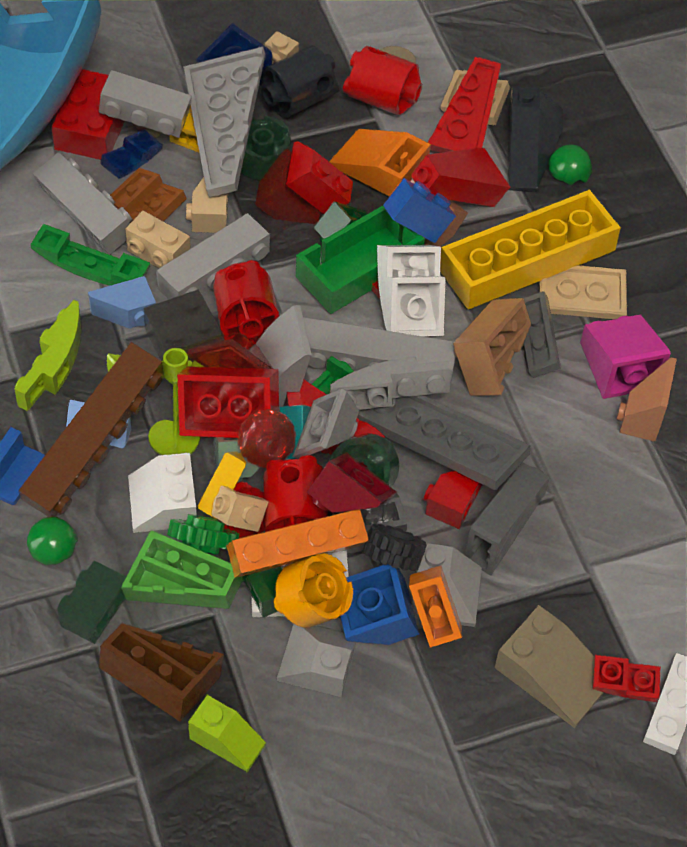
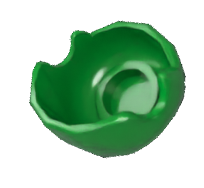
M578 145L562 146L549 159L550 174L556 180L564 181L568 185H573L578 180H582L585 183L592 174L589 154Z
M58 517L42 518L32 526L27 536V548L32 557L44 565H56L72 557L75 545L78 542L76 532L67 521Z

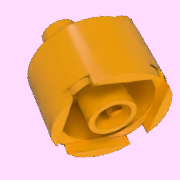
M325 553L310 556L285 566L276 582V597L274 598L276 610L284 614L293 624L304 628H310L338 618L348 611L353 599L352 582L347 583L343 573L347 571L337 558Z

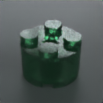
M264 116V119L255 120V117H252L241 172L250 178L258 179L259 182L267 184L272 182L274 178L282 175L289 168L291 136L288 126L275 117Z
M360 434L344 441L336 448L329 459L330 461L348 453L358 462H363L364 465L368 466L372 473L390 487L394 485L399 473V458L394 445L388 439L376 434Z

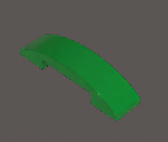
M46 224L41 226L30 244L31 249L64 270L106 285H115L143 277L150 267V262L125 253L122 254L121 258H117L70 241V233Z

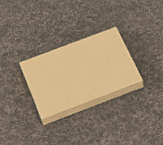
M574 266L569 270L539 281V293L544 291L548 296L551 314L618 319L619 317L627 316L626 270Z

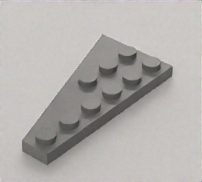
M264 47L184 66L188 93L192 95L190 104L206 190L209 197L237 191L265 58Z

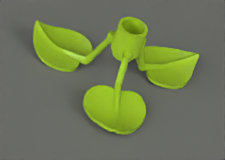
M172 348L164 353L162 361L164 377L169 383L173 384V421L161 420L150 428L148 439L150 446L155 452L160 455L190 453L191 455L200 443V436H179L177 374L188 366L244 368L246 354L232 352L211 353L198 357L192 363V361H188L187 353L180 348ZM108 353V372L121 355Z

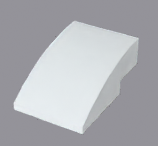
M377 245L379 293L386 331L423 337L444 336L445 277L440 276V246Z

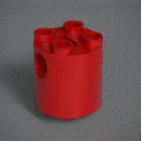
M367 45L361 52L354 51L350 60V66L353 68L350 77L348 76L343 84V92L347 93L349 97L397 115H401L417 102L423 85L419 75L418 64Z
M255 260L232 264L215 274L213 289L221 331L227 339L235 344L255 345L265 330L279 317L271 277L260 266L259 262Z
M305 455L299 459L284 461L273 459L267 463V470L264 472V499L268 501L265 511V532L328 517V511H324L316 506L312 501L313 497L307 493L324 469L321 465L317 464L316 457Z

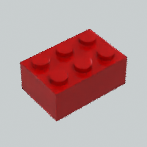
M84 69L81 70L52 125L55 150L108 161L125 120L99 113L101 92L109 75Z
M188 366L177 374L179 436L272 439L280 430L278 369Z

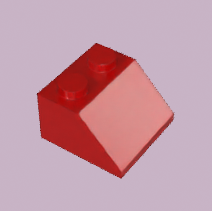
M299 141L294 142L286 186L323 214H325L334 201L345 205L350 203L353 181L315 150Z

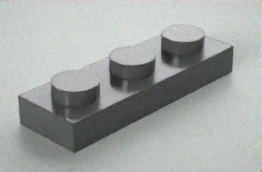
M544 291L523 298L531 322L524 340L529 373L533 378L561 369L549 300Z

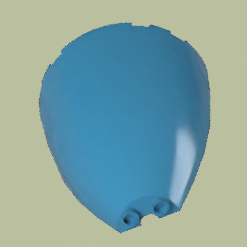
M42 0L41 3L48 12L10 16L0 3V170L17 157L46 128L66 101L88 58L99 30L102 13L99 0Z

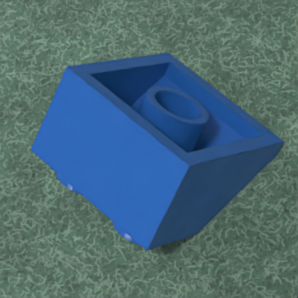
M389 564L381 565L346 578L347 583L351 581L353 586L351 606L346 613L340 615L347 641L390 645L419 635L406 580L399 568H393Z

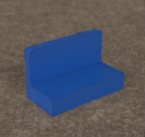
M10 427L0 442V500L15 505L21 497L19 489L45 455L24 446L22 432Z

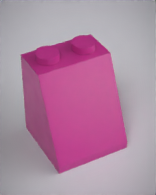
M641 314L630 317L622 316L618 319L602 322L594 321L586 324L580 341L603 399L629 394L631 390L665 363L671 354L669 348Z

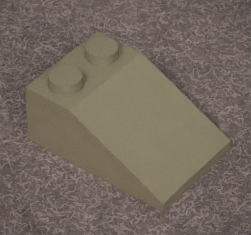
M540 605L537 606L499 649L494 668L574 728L604 694V692L593 689L595 659L593 654L566 624Z

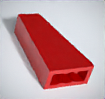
M485 148L428 154L411 175L415 182L419 181L424 184L433 195L440 193L448 200L495 207L510 189V185Z

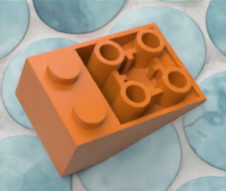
M358 129L329 162L341 172L390 197L404 178L411 181L412 173L425 156L430 154L431 144L408 132Z

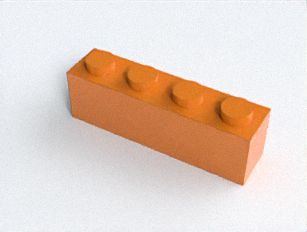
M353 510L232 540L227 545V550L234 577L237 578L292 564L317 554H331L359 547L369 540L361 511Z

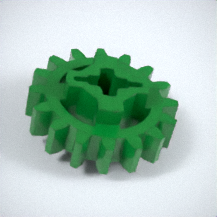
M188 514L187 521L170 519L167 533L169 537L182 540L183 544L211 554H219L220 548L227 549V545L232 540L239 538V533L224 528L225 524L218 519Z

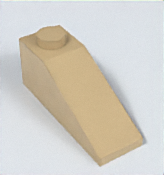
M204 177L193 191L192 203H187L186 220H192V232L217 233L227 226L228 193L209 197Z

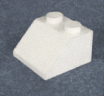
M190 453L157 456L128 475L133 533L167 530L170 519L187 521L188 514L196 515Z

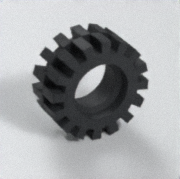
M372 524L367 535L369 541L364 544L362 550L365 555L372 557L371 559L375 561H381V564L392 565L396 569L399 567L405 571H408V569L410 571L419 570L427 546L425 540H421L419 536H413V533L404 532L403 529H395L389 525Z

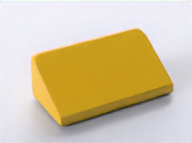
M234 451L224 454L198 504V509L213 517L211 514L213 502L218 495L220 487L223 485L234 489L246 466V461L241 453Z

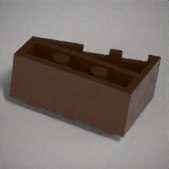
M121 623L100 645L99 668L178 721H181L220 678L224 654L213 651V654L194 649L192 644L183 642L182 645L162 639L160 634Z

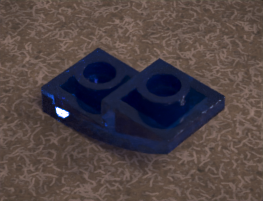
M142 130L125 137L123 147L103 154L100 164L120 179L151 160L162 149L163 144L146 130Z

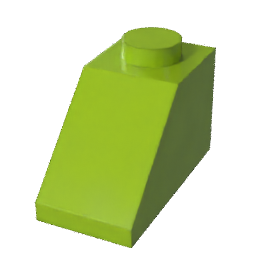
M209 695L205 697L188 722L189 738L246 772L250 770L266 745V742L237 711Z

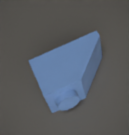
M145 276L88 292L90 311L94 316L129 329L145 326L157 321L156 301Z

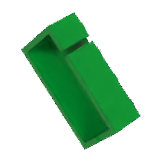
M381 206L323 239L322 251L321 246L316 243L297 254L296 278L332 314L370 292L372 284L378 281L377 245H424L425 238L394 221L385 207Z

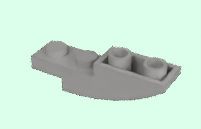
M416 356L385 361L354 371L330 385V393L339 389L347 391L358 410L392 406V398L450 392L451 367L449 361L418 364Z

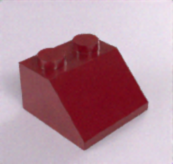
M345 453L327 463L307 493L313 497V503L324 511L330 510L334 513L377 508L393 498L397 491L351 455Z

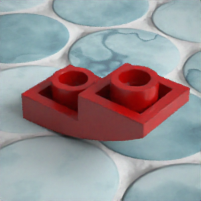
M595 655L593 689L620 697L658 702L661 666L629 663L628 658Z

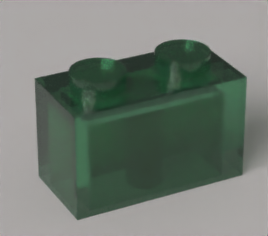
M94 560L88 570L84 569L81 571L76 580V587L71 594H66L59 603L57 611L61 627L95 644L126 599L121 586L127 576Z

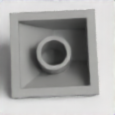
M339 389L313 401L293 457L299 459L302 456L311 455L346 441L354 435L358 426L356 419L359 410L347 391Z
M426 543L427 546L419 570H416V573L441 565L461 625L475 627L482 567L454 547ZM412 600L415 619H420L415 602Z
M293 624L277 681L342 697L357 642L347 641L344 632L320 626L304 628Z

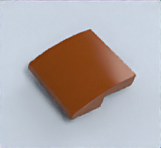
M138 168L110 194L115 201L114 206L117 209L123 207L133 220L142 211H145L164 221L186 200L184 190L164 184L160 174Z

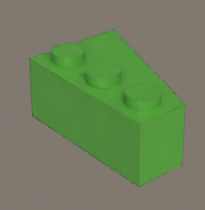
M151 530L121 588L126 600L229 609L243 579L242 576L234 577L231 563Z

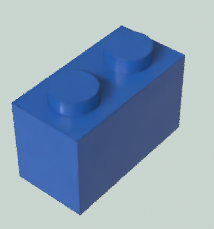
M405 178L383 205L394 221L434 243L456 217L449 207L451 202L440 193L433 195L421 182L416 181L414 184Z

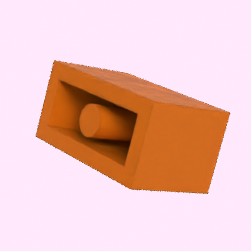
M442 566L411 574L409 588L429 646L433 647L462 638V625Z

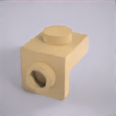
M222 485L214 499L211 514L226 525L258 532L268 501L261 497L236 492Z

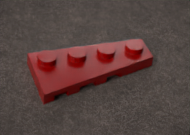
M479 57L474 58L444 115L427 142L431 144L430 150L443 153L483 147L501 63Z

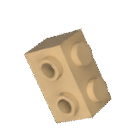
M142 211L125 229L127 251L150 262V264L157 268H161L191 249L189 235L145 211Z

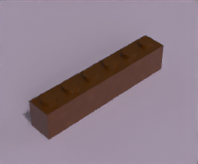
M131 342L19 489L22 500L47 517H56L58 513L62 515L70 506L72 501L70 497L77 488L82 489L91 476L89 471L95 463L100 464L106 458L109 452L108 446L114 438L119 439L128 426V423H126L128 418L133 413L136 415L141 411L146 402L144 397L150 389L156 390L164 378V374H162V361Z

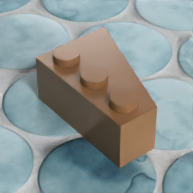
M523 298L492 300L453 343L454 353L459 360L470 396L502 395L504 386L501 383L505 373H511L513 364L510 361L514 352H520L531 326Z

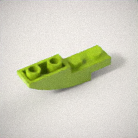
M73 299L67 308H63L59 312L57 320L50 329H46L42 333L39 340L42 355L36 357L32 368L25 376L20 377L15 385L14 390L18 407L29 411L45 390L56 395L66 381L76 360L81 340V315L78 301Z

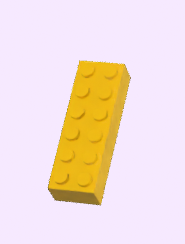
M587 190L441 247L440 272L469 310L539 282L544 278H549L574 266L616 251L621 227L594 194Z

